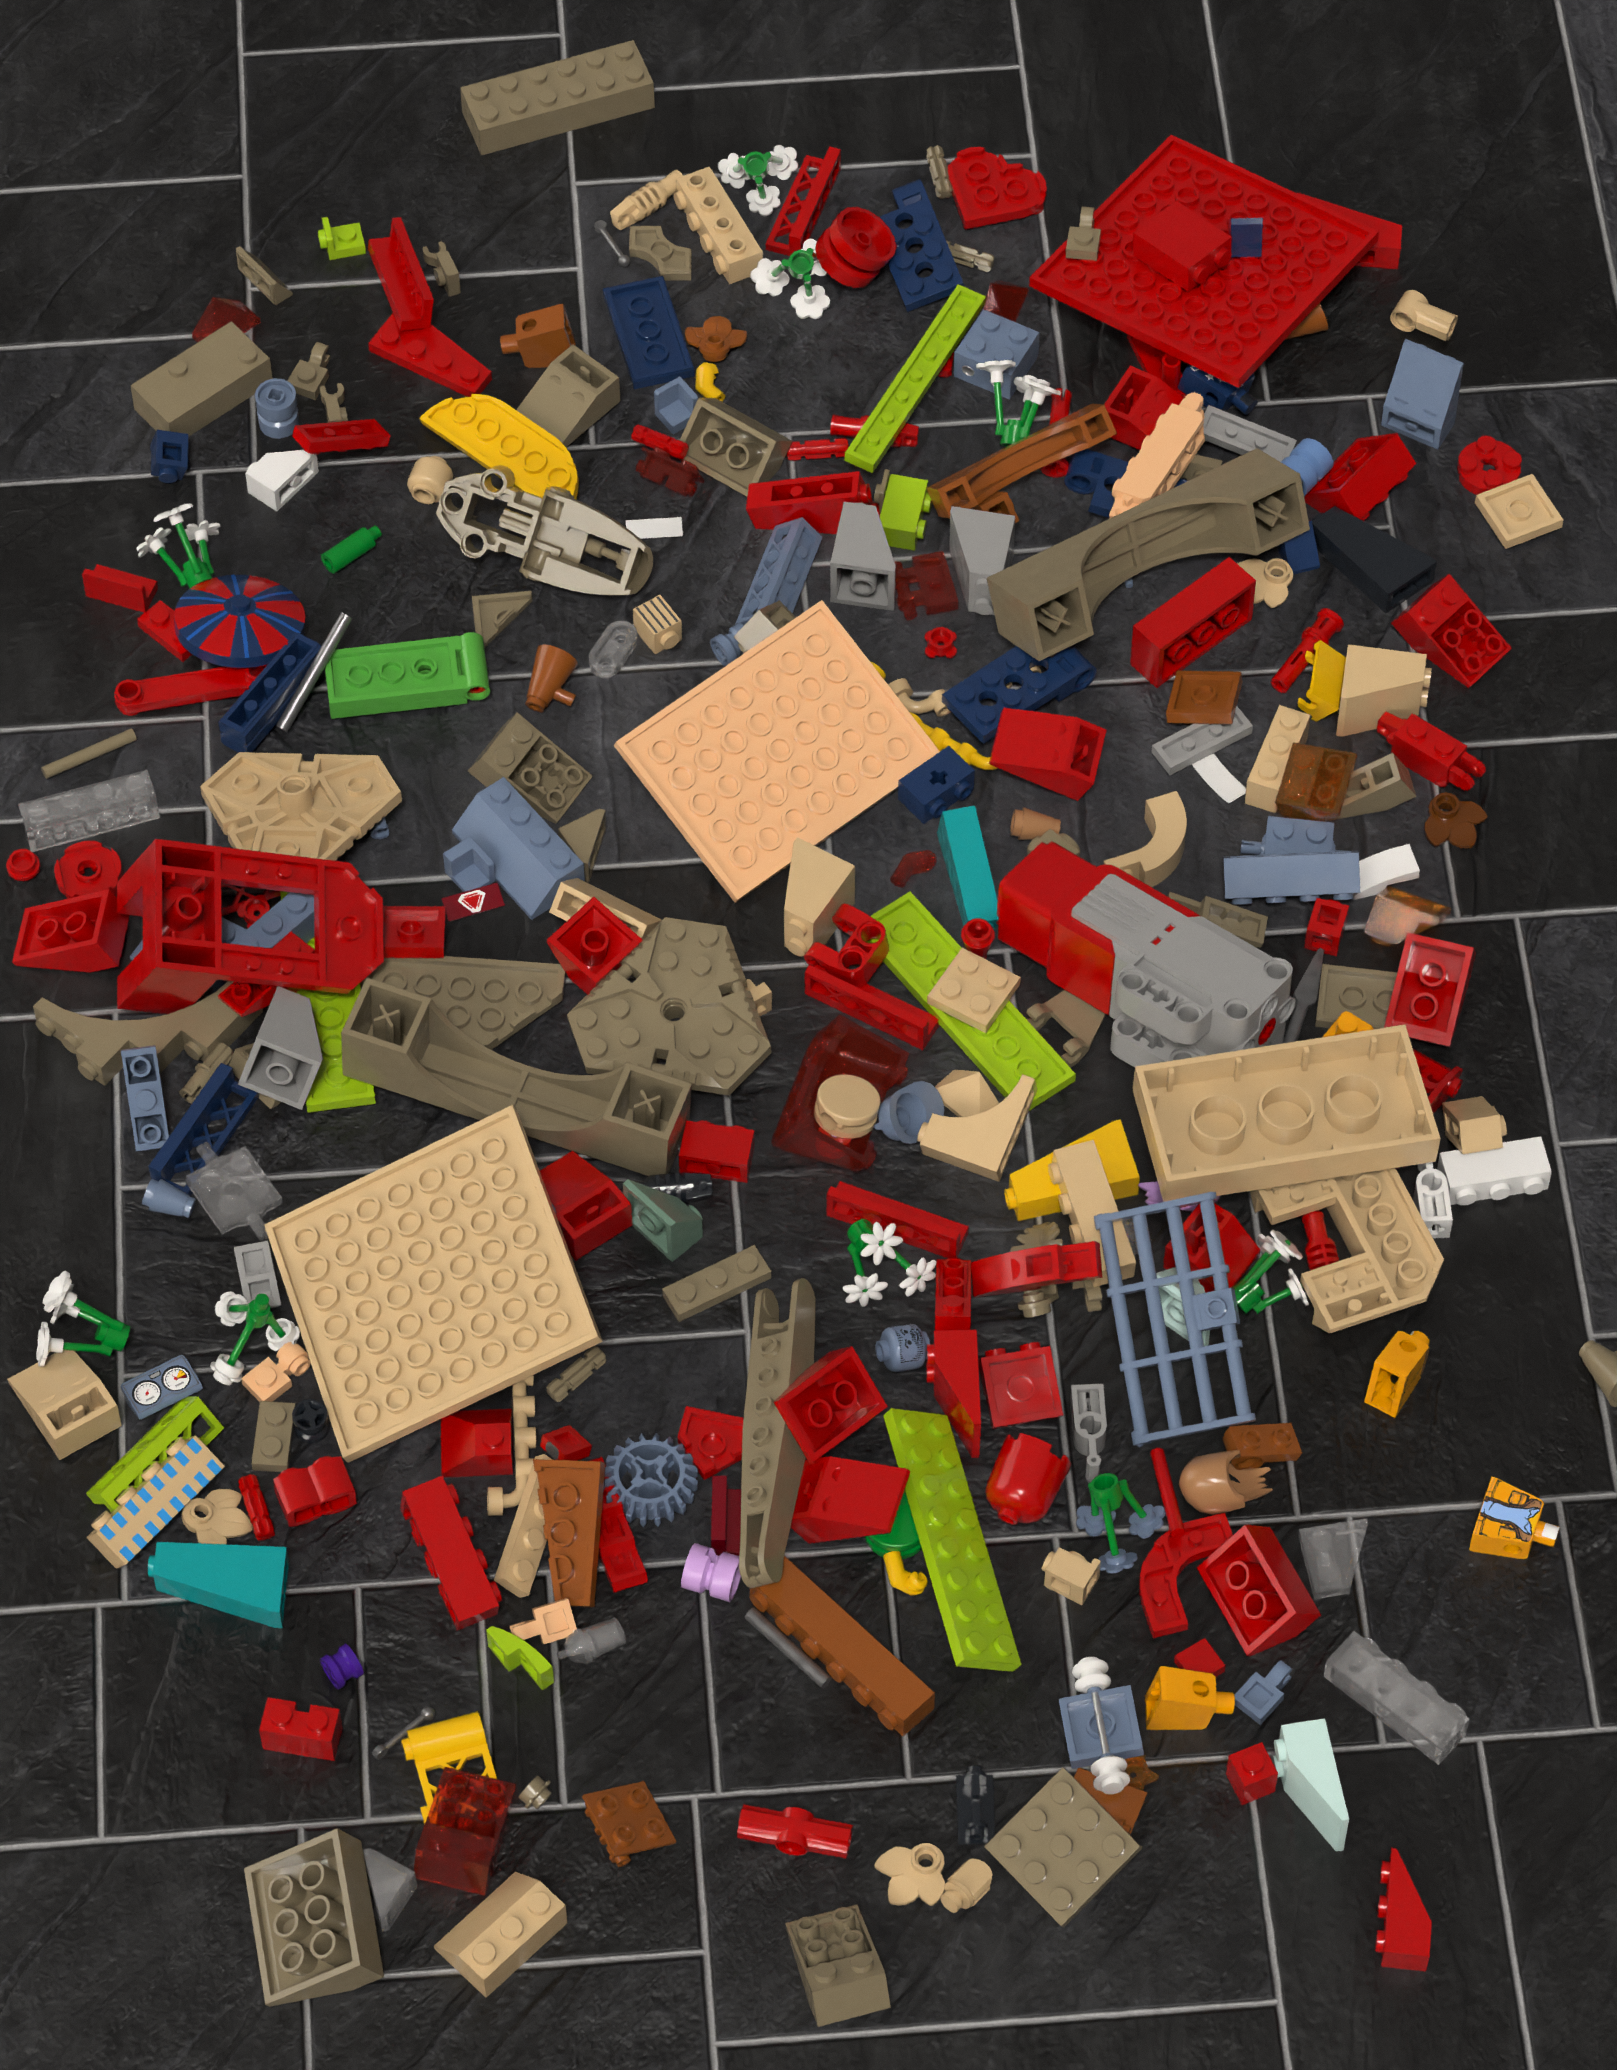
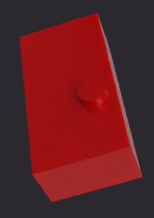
M1230 557L1225 559L1133 625L1130 665L1156 688L1175 676L1177 671H1182L1252 620L1256 580Z

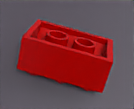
M1398 433L1357 438L1333 462L1332 469L1320 481H1317V484L1304 497L1305 503L1320 513H1325L1336 506L1364 521L1369 517V511L1376 504L1388 498V492L1395 485L1407 479L1408 472L1417 463Z
M1244 1525L1197 1567L1247 1656H1253L1297 1637L1321 1616L1271 1527Z

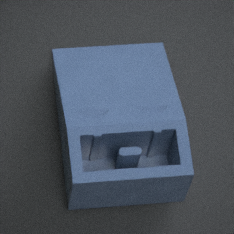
M1405 339L1383 406L1381 426L1439 449L1455 424L1464 363L1451 356H1446L1429 349L1422 344Z

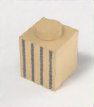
M661 595L633 609L634 629L654 654L664 649H670L682 640V621Z

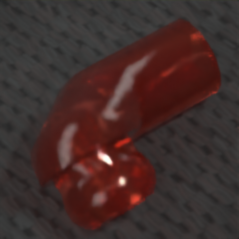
M931 850L907 853L901 859L890 881L895 886L903 888L911 875L930 871L936 865L937 857L935 853Z

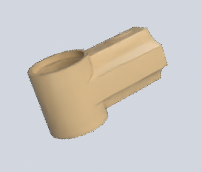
M1415 290L1404 292L1390 315L1392 324L1401 331L1411 332L1414 329H1418L1444 341H1449L1458 320L1457 315L1428 304L1426 297Z

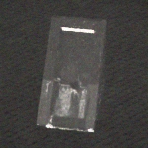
M371 1848L363 1849L365 1865L382 1932L390 1930L417 1889L416 1875L411 1869Z

